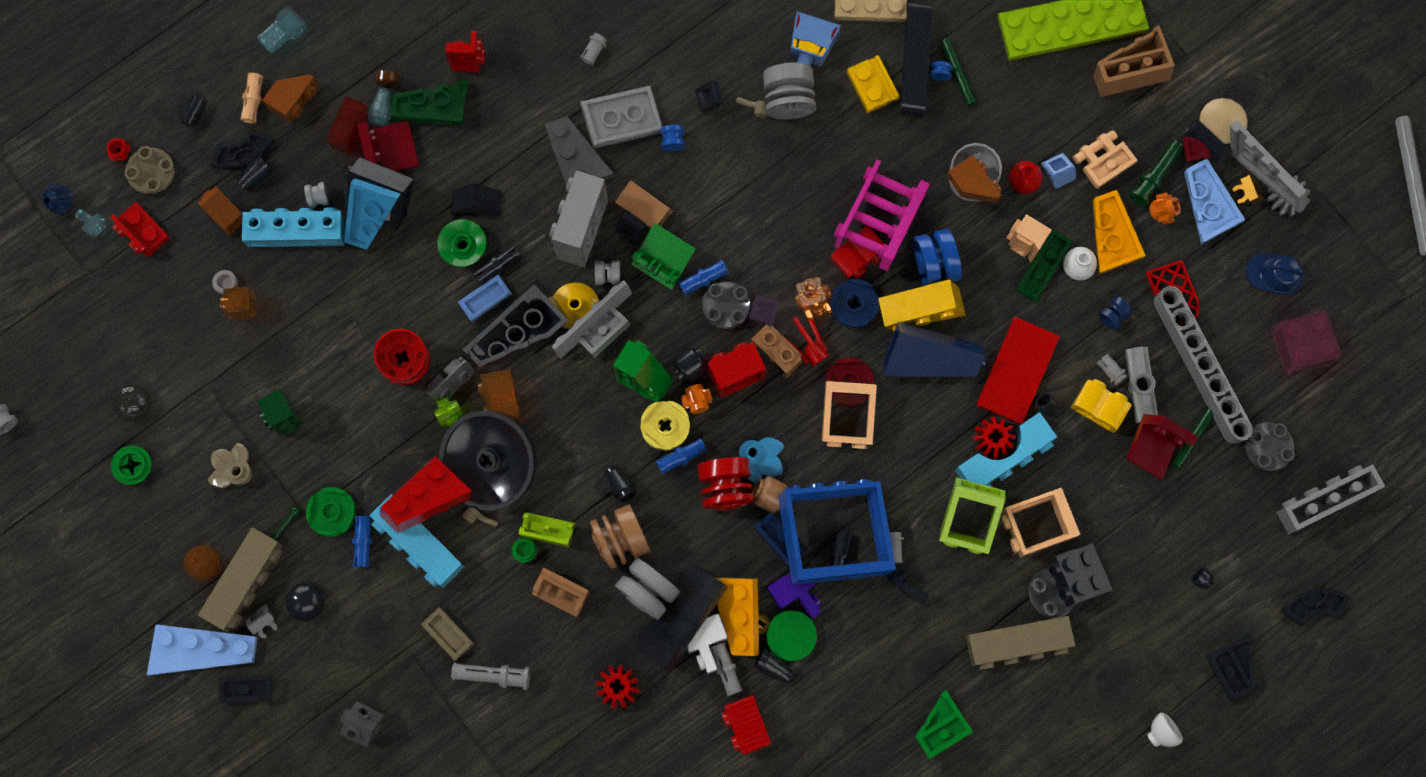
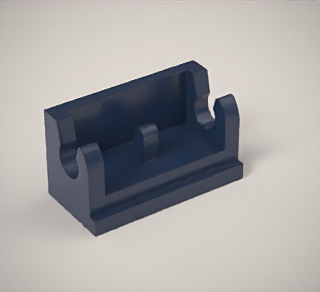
M770 512L766 518L754 525V530L787 567L789 562L783 525L774 513ZM799 544V550L801 555L805 551V549Z

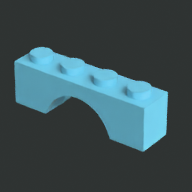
M1038 413L1016 429L1017 447L1013 455L1002 460H992L978 453L960 465L955 472L960 479L993 487L991 482L997 478L1003 481L1013 474L1012 468L1018 464L1022 468L1034 460L1032 455L1040 451L1043 454L1054 446L1052 442L1057 436L1041 413Z

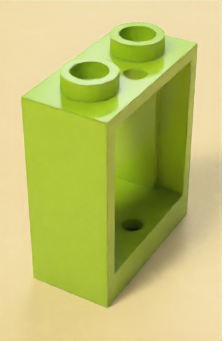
M956 477L940 530V541L950 547L961 546L968 548L970 552L975 554H982V552L989 554L1005 503V490ZM959 497L995 506L985 540L949 531Z

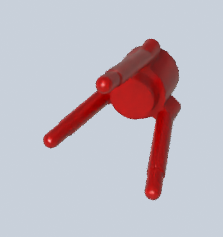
M804 307V312L817 342L812 341L797 317H794L793 321L808 343V346L804 349L806 354L789 340L787 341L802 354L801 359L806 365L811 363L814 367L829 356L826 352L828 348L823 343L808 307Z

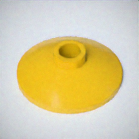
M575 282L566 284L556 291L554 297L568 317V321L561 327L570 330L574 323L591 311L592 306L599 301L597 294L592 288L583 283ZM572 301L579 302L577 308H572L570 304Z

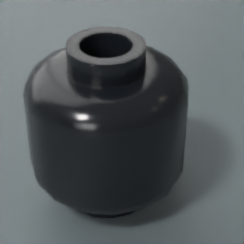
M686 347L673 359V364L676 367L673 372L681 382L686 379L688 382L694 383L708 371L707 363L709 360L698 347L695 349Z

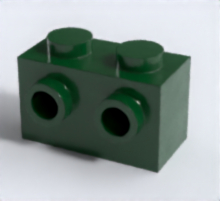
M278 389L257 400L262 410V413L259 414L260 418L271 431L275 430L278 434L287 436L295 433L298 430V426L303 424L291 399L282 390Z

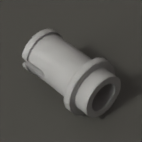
M594 33L593 36L589 37L590 42L580 56V59L589 65H594L602 48H606V38L598 33Z
M1109 353L1096 363L1111 379L1109 381L1111 384L1114 383L1117 386L1128 377L1125 374L1126 370H1122Z
M891 532L889 534L894 562L903 563L901 540H904V537H901V532Z

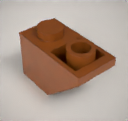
M310 74L278 80L262 101L269 110L291 123L294 118H298L301 115L307 100L315 96L318 83Z
M972 155L948 171L947 177L961 197L991 203L1000 201L1002 189L995 179L990 180L986 174L988 169L981 159L977 160Z
M217 187L206 191L202 195L198 204L229 237L242 226L243 214Z

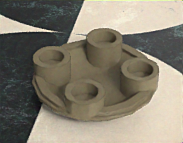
M148 146L140 147L129 159L125 169V176L129 184L137 191L145 194L158 193L166 189L172 182L175 174L174 163L171 157L163 150Z

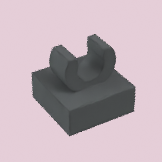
M267 604L245 618L247 628L254 635L258 632L259 636L263 639L266 638V633L263 631L265 626L269 625L275 631L277 630L273 613Z

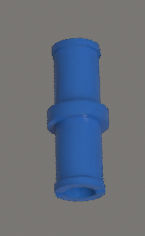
M720 260L704 270L702 268L698 269V273L678 283L684 295L687 296L703 286H710L712 281L729 273L724 262Z
M698 438L682 448H675L674 452L659 460L657 459L656 464L660 472L665 474L680 465H687L689 460L706 453L707 450L703 441Z
M355 516V538L352 539V544H354L353 567H369V550L373 540L370 539L372 518L370 516Z

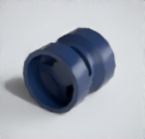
M1115 296L1110 301V306L1104 308L1098 316L1107 327L1116 331L1122 325L1123 319H1128L1134 312L1124 299Z

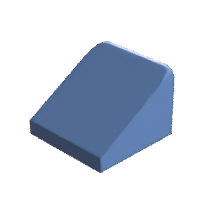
M1064 153L1042 163L1046 174L1055 188H1059L1076 179L1075 166Z

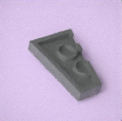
M567 116L544 124L566 185L570 177L574 178L576 170L602 179L614 176V173Z

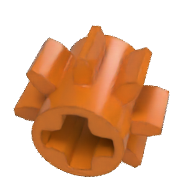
M1167 193L1156 195V200L1150 204L1151 216L1154 220H1158V222L1163 224L1175 222L1174 217H1177L1181 211L1178 199Z
M702 384L687 387L685 389L686 395H682L681 398L684 409L690 408L691 414L707 411L709 409L708 404L712 403L713 400L710 389L704 390Z

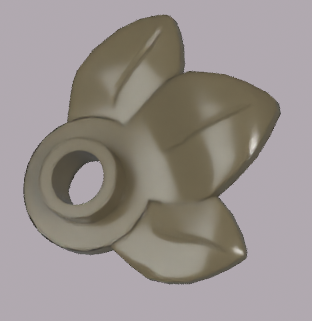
M237 443L231 452L224 449L214 451L211 454V463L216 470L209 476L208 482L218 488H226L231 484L244 485L248 483L252 477V471L248 464L249 452L247 448Z

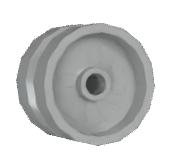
M636 558L630 565L629 570L639 581L635 582L628 576H622L615 584V587L635 607L658 621L666 610L665 606L656 597L659 596L664 601L672 603L680 591L656 570Z

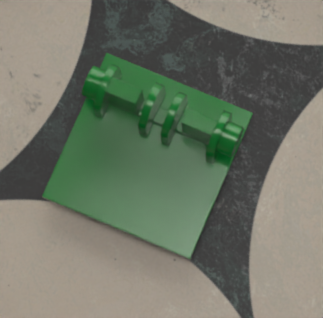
M654 223L639 251H636L632 256L633 261L631 265L672 290L696 248Z

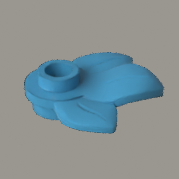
M766 437L759 442L748 440L741 445L739 456L749 458L751 476L747 478L749 481L756 484L762 478V475L774 477L783 473L782 463L777 457L784 448L780 441ZM750 448H754L756 451L754 457H750L748 454Z

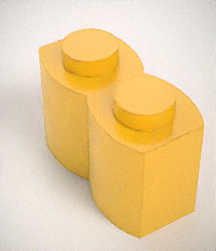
M1096 379L1093 381L1087 380L1071 408L1112 433L1116 432L1132 405L1127 402L1128 398L1119 392L1114 394L1109 392L1103 382Z

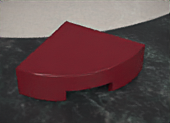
M1183 138L1186 162L1211 157L1209 149L1203 142L1195 138Z

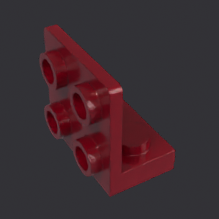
M408 121L370 129L367 122L357 124L365 160L395 172L419 166Z
M1143 414L1129 450L1127 461L1157 479H1163L1175 446H1194L1197 436L1165 416Z

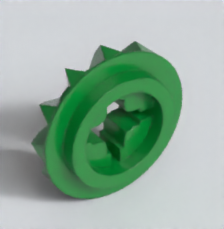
M126 446L114 455L111 463L112 474L122 484L136 485L145 481L148 474L151 473L152 460L148 452L143 448ZM131 458L135 463L141 464L134 468L135 472L133 473L130 469L123 468L130 465Z

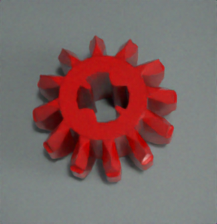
M991 417L990 423L983 419L981 421L982 427L976 426L974 431L979 435L974 436L973 441L981 443L975 449L979 451L984 448V457H987L990 452H992L993 459H997L999 453L1005 457L1008 454L1006 449L1012 450L1014 448L1013 443L1010 441L1015 440L1016 435L1008 434L1013 429V426L1009 425L1005 428L1003 426L1006 422L1005 419L1002 418L999 424H997L996 417ZM992 433L996 434L995 437L999 436L1000 438L996 443L992 442L993 439H989Z
M619 665L618 673L616 674L613 666H609V672L611 673L609 677L605 672L600 673L606 681H596L597 686L604 687L603 690L597 692V696L607 694L602 703L606 705L610 699H613L611 704L613 709L617 707V700H620L622 708H626L624 700L626 697L631 702L635 701L634 697L629 695V693H639L638 688L631 687L632 684L638 682V678L628 680L633 673L631 669L625 675H622L623 665ZM616 680H621V685L625 686L623 691L619 690L620 694H614L615 691L611 688V684H616Z

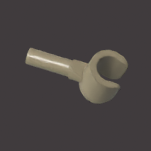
M737 97L736 103L755 109L754 116L767 118V104L764 101L751 102Z
M473 507L467 508L462 515L471 524L477 518L494 527H497L498 521L484 516Z

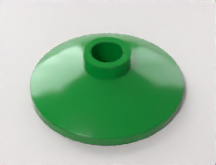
M466 219L455 220L448 223L441 230L437 241L438 251L441 257L450 265L456 267L471 266L483 256L486 250V237L481 227L475 222ZM462 242H466L467 247L465 249H460L459 244Z

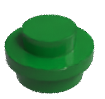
M519 538L513 543L511 551L513 557L518 562L528 563L535 558L537 547L531 539Z

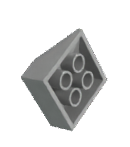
M576 170L574 178L570 177L567 182L566 191L568 195L566 200H561L558 208L560 217L558 223H553L549 236L552 237L551 243L554 246L553 250H555L557 259L585 268L608 203L605 179Z

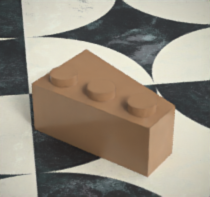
M1158 25L1153 28L1152 32L1144 37L1140 36L1135 39L1134 43L1124 49L1120 48L1097 62L1094 80L1101 97L1170 80L1175 65L1160 26Z

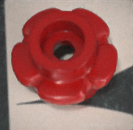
M114 138L108 142L106 150L111 160L123 161L128 157L131 147L124 139Z

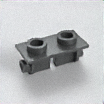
M461 356L458 359L454 358L443 370L448 375L445 379L439 374L427 385L428 388L425 392L440 407L463 384L468 382L475 373L474 369Z

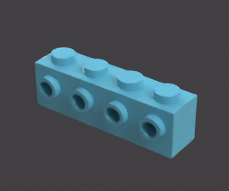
M278 208L275 209V212L251 209L250 212H243L242 241L247 247L345 246V217L337 208H324L323 211H314L311 208H301L299 211Z

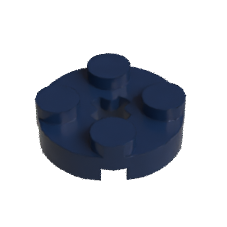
M846 280V282L835 287L830 298L832 317L839 324L847 328L866 327L877 315L879 309L878 295L873 290V287L864 280ZM853 298H857L858 303L861 304V307H856L855 310L851 309V306L847 303L852 301Z

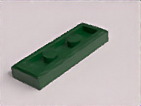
M1052 229L1015 291L1036 303L1073 243V240Z

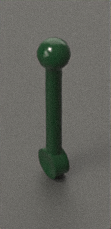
M294 506L291 508L290 515L275 532L272 539L276 541L294 516L300 514L299 507Z

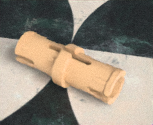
M248 73L246 90L242 95L244 102L240 120L249 124L256 123L258 106L262 101L260 94L264 77L257 73Z

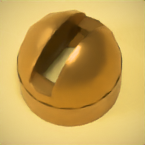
M758 613V620L766 624L764 628L758 624L759 634H762L769 627V619L766 615Z

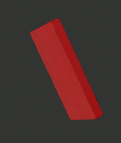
M1014 317L976 406L1013 423L1022 425L1060 336Z

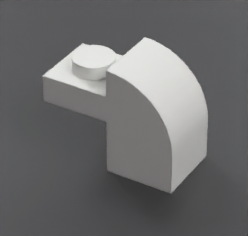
M719 614L708 617L688 645L689 654L699 650L700 655H697L696 658L700 669H706L707 674L717 670L709 646L727 640Z

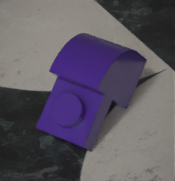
M790 574L767 587V591L780 610L798 599L811 619L821 614L819 608L822 604L814 593L812 595L808 593V591L815 587L814 583L792 585Z

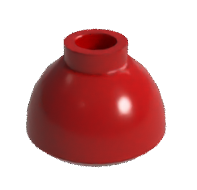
M1021 161L1010 170V185L1021 194L1034 193L1042 184V171L1037 164L1031 161Z

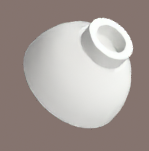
M1075 247L1064 256L1063 268L1069 277L1075 280H1086L1095 273L1097 259L1090 249Z
M1160 713L1155 717L1151 725V732L1147 734L1155 747L1159 745L1173 747L1181 744L1183 740L1178 727L1165 713Z

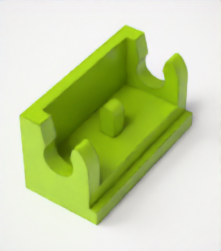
M524 513L523 525L519 529L520 537L570 548L575 523Z

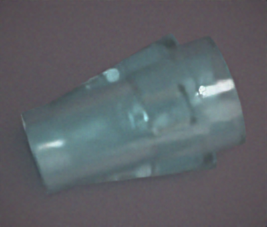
M385 88L377 90V94L367 112L369 122L374 125L385 126L391 120L392 92Z

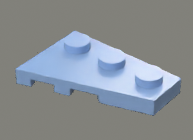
M1207 158L1185 170V179L1201 245L1245 220Z

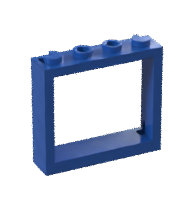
M862 479L858 480L856 484H848V481H839L833 483V486H824V483L809 485V488L800 489L799 485H794L793 487L785 488L779 495V506L792 585L883 576L896 570L880 481L871 482V480ZM867 495L878 561L803 569L792 502Z

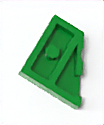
M946 690L941 694L940 699L916 735L917 742L929 760L973 734L972 729Z

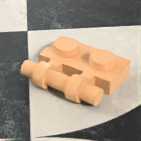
M1114 130L1107 134H1101L1097 137V141L1089 146H1083L1073 156L1077 164L1084 160L1088 161L1089 165L1084 167L1083 172L1096 189L1138 161L1124 142L1117 146L1112 143V141L1118 138ZM1102 148L1105 149L1107 153L1099 158L1094 154Z

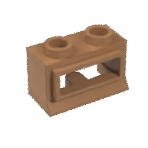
M766 324L751 339V343L754 342L756 347L758 346L769 356L771 362H775L784 371L782 376L785 379L803 363L801 361L802 354L772 325L769 327Z

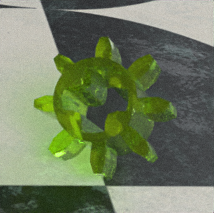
M447 397L436 402L439 408L433 411L441 427L445 425L450 427L456 420L464 416L456 399L450 402Z

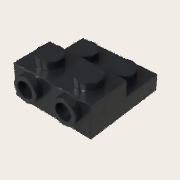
M1093 543L1047 560L1049 572L1056 581L1059 596L1065 603L1066 608L1112 591Z

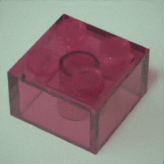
M1326 310L1279 322L1271 329L1286 375L1331 364L1342 357Z

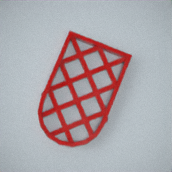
M1183 260L1163 265L1145 273L1154 297L1157 293L1161 292V290L1157 289L1160 282L1178 288L1181 293L1184 292L1191 295L1187 304L1189 308L1196 311L1194 315L1196 319L1200 309L1199 300ZM1178 265L1175 271L1168 269L1169 267ZM1180 267L1184 273V276L1178 273ZM1162 270L1159 277L1152 274L1154 272ZM1165 271L1173 274L1170 282L1162 278ZM1176 276L1184 279L1181 287L1173 284ZM1151 277L1157 280L1155 286L1153 284ZM1186 283H1188L1190 291L1184 289ZM1164 295V301L1167 297L1170 298V296ZM1193 298H1194L1196 307L1193 306V305H1191V302H1192ZM1182 319L1176 322L1179 326H1184Z

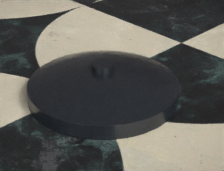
M479 410L466 414L449 427L440 445L439 460L471 490L470 500L464 504L475 509L498 510L505 508L524 496L534 480L537 468L534 443L523 425L506 413L496 410Z

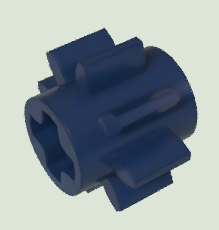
M60 183L50 184L49 189L42 193L43 206L50 212H54L55 215L67 213L66 208H70L73 205V194L69 188L61 186Z

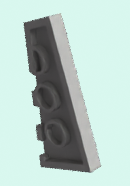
M1238 121L1230 125L1231 150L1233 151L1231 156L1298 212L1305 208L1307 194L1305 188L1300 183H1297Z

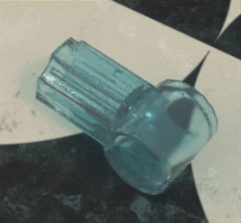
M286 7L278 13L275 22L261 33L257 39L268 52L273 54L290 38L295 39L302 35L307 29V23L292 7Z

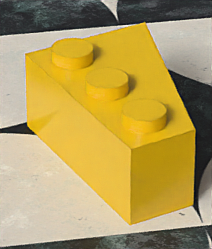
M950 279L878 298L884 326L889 330H893V332L898 322L912 326H924L931 322L966 316L960 289Z

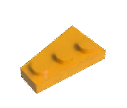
M1114 190L1094 198L1093 211L1099 274L1144 258L1146 255L1118 191Z
M714 577L728 586L718 601L717 606L732 655H759L758 579Z

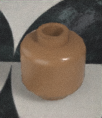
M770 476L764 479L760 478L752 491L754 503L768 512L776 513L780 510L779 495L788 486Z

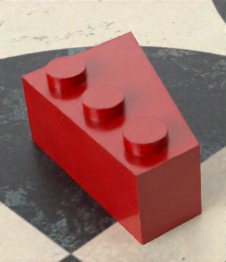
M435 456L380 507V517L392 529L400 533L426 521L429 517L449 510V508L459 503L469 501L471 490Z

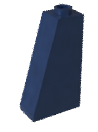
M898 322L882 367L884 375L888 377H977L979 369H983L985 366L987 355L984 353L982 344Z

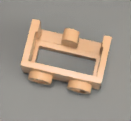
M1026 214L1022 221L1016 220L1006 238L1010 240L1008 245L1011 246V250L1023 257L1027 256L1028 260L1032 262L1051 229Z

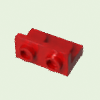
M477 31L471 32V44L463 41L446 43L445 52L452 72L480 73L481 64H485V50H483V42L479 40Z
M137 202L118 218L114 214L110 217L115 223L112 226L113 229L122 238L125 235L129 237L131 241L128 245L137 254L143 252L149 257L170 239Z

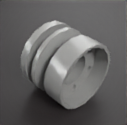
M783 63L769 67L763 72L764 90L768 93L765 96V103L767 104L766 114L769 117L775 119H796L808 116L816 111L815 92L811 89L814 87L813 68L810 65L804 63Z
M972 143L963 146L955 153L951 160L950 170L974 155L977 160L981 159L988 169L986 174L990 180L995 179L999 183L1002 165L1000 157L994 149L985 144ZM949 180L950 188H951L952 191L955 193V195L958 196L959 198L963 199L964 201H969V202H978V201H981V200H975V199H970V198L961 197V196L959 195V193L957 192V190L955 189V187L953 186V184H952V183L950 182V180Z

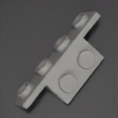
M625 281L612 287L609 294L603 300L596 302L592 306L591 311L583 318H579L566 334L556 339L552 348L560 359L578 343L595 358L630 326L629 321L616 310L632 294Z

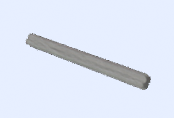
M1401 116L1395 120L1419 250L1421 255L1426 256V200L1410 117Z

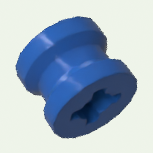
M667 125L660 129L663 136V141L661 142L663 150L677 151L685 148V141L682 139L684 134L683 126Z

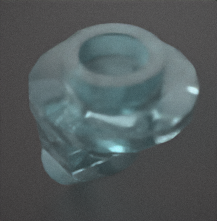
M83 210L76 212V218L85 223L82 229L86 235L91 236L93 234L97 236L105 229L104 223L106 219L97 213L92 217Z

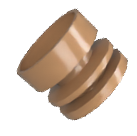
M629 504L614 510L616 522L613 524L605 515L601 516L606 526L602 529L599 528L596 519L590 521L594 542L602 559L610 566L611 570L617 568L613 559L616 555H619L623 565L626 564L624 552L627 550L631 552L635 559L650 553L649 546Z

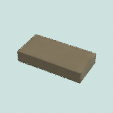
M438 607L421 623L454 661H457L474 645L441 607Z

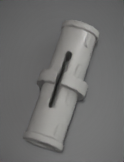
M726 643L711 647L710 650L718 668L716 672L717 675L721 676L727 696L743 691L734 670L736 665L735 663L732 664Z

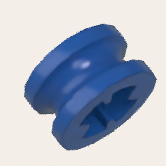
M936 61L931 64L933 69L930 72L931 78L940 81L951 79V73L949 72L952 71L953 66L950 63Z

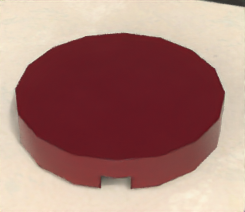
M847 357L839 359L829 368L825 382L874 384L875 380L872 370L863 361ZM832 392V400L846 407L861 405L869 397V394Z

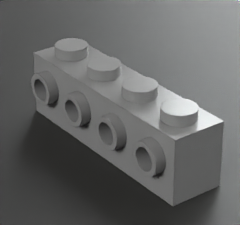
M1372 464L1364 469L1359 465L1347 471L1348 477L1341 480L1340 476H1337L1325 482L1328 487L1319 490L1316 486L1304 492L1306 498L1297 501L1294 497L1282 503L1283 509L1276 513L1287 533H1293L1384 488L1385 485L1374 465Z

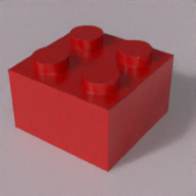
M747 342L740 343L733 348L734 351L728 354L720 352L710 358L708 374L720 399L765 379L766 367L754 342L747 344Z

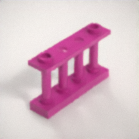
M876 160L873 168L868 166L863 176V180L866 182L845 223H839L834 236L837 237L834 247L839 249L845 238L879 254L878 257L882 258L879 268L888 271L930 184L921 180L917 188L912 187L911 189L877 173L881 161ZM872 182L907 197V200L910 201L908 207L904 205L900 207L868 192ZM863 200L898 216L897 219L901 220L899 225L894 224L891 226L859 211ZM855 219L887 234L891 241L889 245L885 243L881 245L849 230V227Z

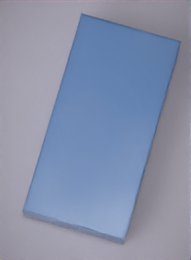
M497 275L459 300L458 304L473 323L513 295L500 276Z

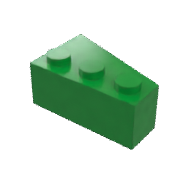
M628 340L613 365L616 381L654 403L661 402L674 380L652 353L648 351V346L637 340L635 343Z

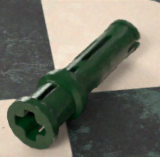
M1177 140L1170 141L1149 173L1142 175L1138 187L1130 192L1129 197L1133 202L1142 207L1148 206L1152 194L1160 189L1161 180L1184 150V146H1181L1182 143Z

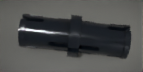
M511 245V247L498 256L489 258L491 261L474 271L473 274L479 283L483 285L498 273H504L505 268L522 257L514 245Z

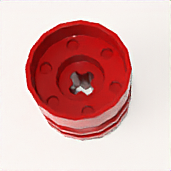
M403 328L392 329L383 334L376 342L374 362L378 370L390 382L401 386L412 385L420 381L428 372L430 353L422 339L413 331ZM407 354L409 361H403L402 364H400L401 362L398 359V357H404Z
M721 458L697 465L699 482L711 484V487L701 491V496L711 497L702 501L703 509L732 510L754 502V495L745 493L753 490L752 484L741 483L740 481L751 476L749 458Z

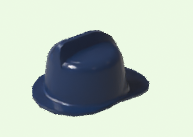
M1261 253L1253 256L1248 261L1246 277L1249 283L1260 290L1292 294L1302 287L1304 271L1299 262L1293 257Z

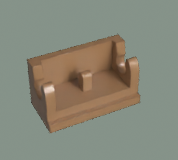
M631 180L615 201L625 210H628L645 222L650 228H652L654 223L662 226L673 212L669 207Z
M545 568L542 569L532 590V595L575 617H578L590 594L589 590Z

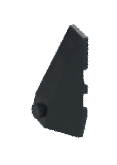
M536 278L481 330L463 350L481 367L515 350L527 347L531 343L550 337L568 321V317L555 297Z

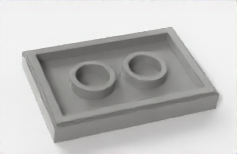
M650 86L581 101L580 104L593 149L661 133L660 129L663 127Z

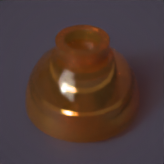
M195 546L184 557V569L193 579H209L218 570L219 556L209 546Z

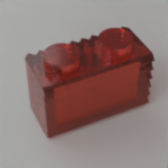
M346 96L343 98L344 101L341 102L342 105L339 106V114L336 115L337 118L334 119L333 127L330 128L331 131L328 132L329 136H326L332 149L352 156L360 139L357 124L367 122L371 112L366 106L367 104Z

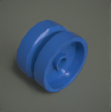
M948 228L934 231L932 239L928 234L913 237L915 262L924 286L941 282L942 278L944 281L950 279L952 282L961 280L962 269L959 253L953 235Z

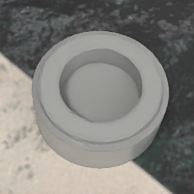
M222 270L215 274L212 285L220 295L229 296L236 292L239 281L231 271Z

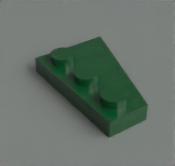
M468 79L460 80V83L448 86L447 83L438 85V88L417 89L394 94L390 113L391 121L463 126L469 86Z

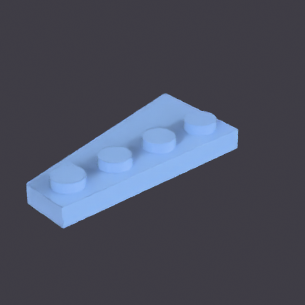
M155 625L147 675L152 676L254 663L258 637Z

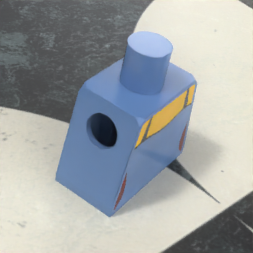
M797 12L790 56L797 58V63L822 66L839 36L841 25Z

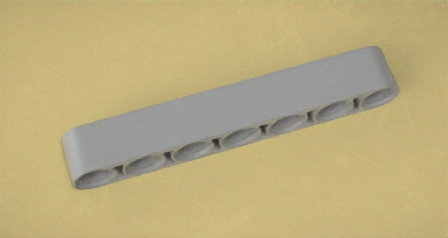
M1173 286L1164 288L1155 296L1154 306L1205 403L1212 410L1213 418L1223 437L1230 444H1238L1247 440L1252 435V425L1182 293ZM1164 295L1170 296L1172 305L1164 301ZM1175 316L1183 320L1184 326H1179L1176 323ZM1187 338L1195 342V348L1188 346ZM1199 360H1202L1206 363L1207 370H1203L1199 367ZM1210 382L1217 384L1219 388L1218 393L1211 389ZM1222 404H1226L1230 408L1229 415L1223 412ZM1234 426H1238L1241 429V437L1234 433Z

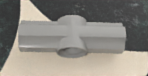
M1135 347L1125 350L1129 374L1128 389L1132 394L1136 423L1141 422L1143 414L1158 415L1154 393L1156 382L1151 373L1148 347ZM1138 379L1145 381L1147 385L1146 391H1142L1137 387Z

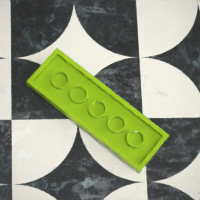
M1062 0L998 14V21L1009 61L1146 33L1149 30L1141 0Z

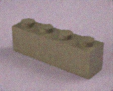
M252 527L198 616L224 631L230 632L231 629L234 630L242 619L240 615L245 606L249 607L252 604L256 588L266 581L269 575L267 570L272 563H276L279 560L283 545Z
M1069 616L966 636L972 667L979 665L980 670L995 667L994 662L1004 661V665L1019 663L1020 657L1028 656L1029 661L1044 658V653L1052 651L1054 656L1069 653L1068 648L1075 646Z

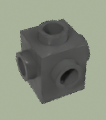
M356 701L351 709L347 708L340 719V723L343 724L340 735L367 748L379 732L384 714Z

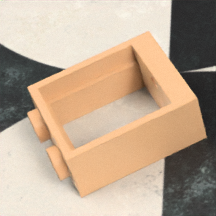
M825 382L822 441H826L827 446L842 447V443H852V448L866 449L867 444L873 445L877 385ZM832 392L869 394L866 437L829 435Z
M1062 488L1006 507L1002 510L1003 515L1000 516L1005 530L1009 529L1012 539H1010L1012 550L1014 553H1018L1020 558L1074 539L1080 535ZM1051 501L1064 535L1026 548L1013 514Z

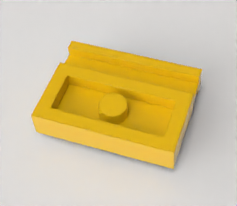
M878 55L871 60L868 59L847 69L846 73L867 113L899 99V94Z

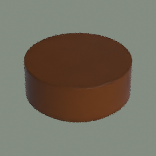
M377 71L375 72V82L385 86L397 85L399 83V73Z

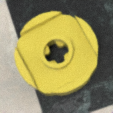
M662 401L651 404L644 411L641 417L640 428L644 440L651 447L668 452L685 442L689 435L690 422L687 412L681 405L673 401ZM661 420L663 422L670 420L671 430L661 431L659 422Z

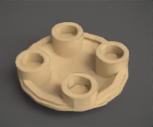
M1220 98L1212 100L1205 105L1200 114V121L1224 144L1230 143V125L1236 121L1247 129L1248 120L1245 111L1238 103L1231 99Z

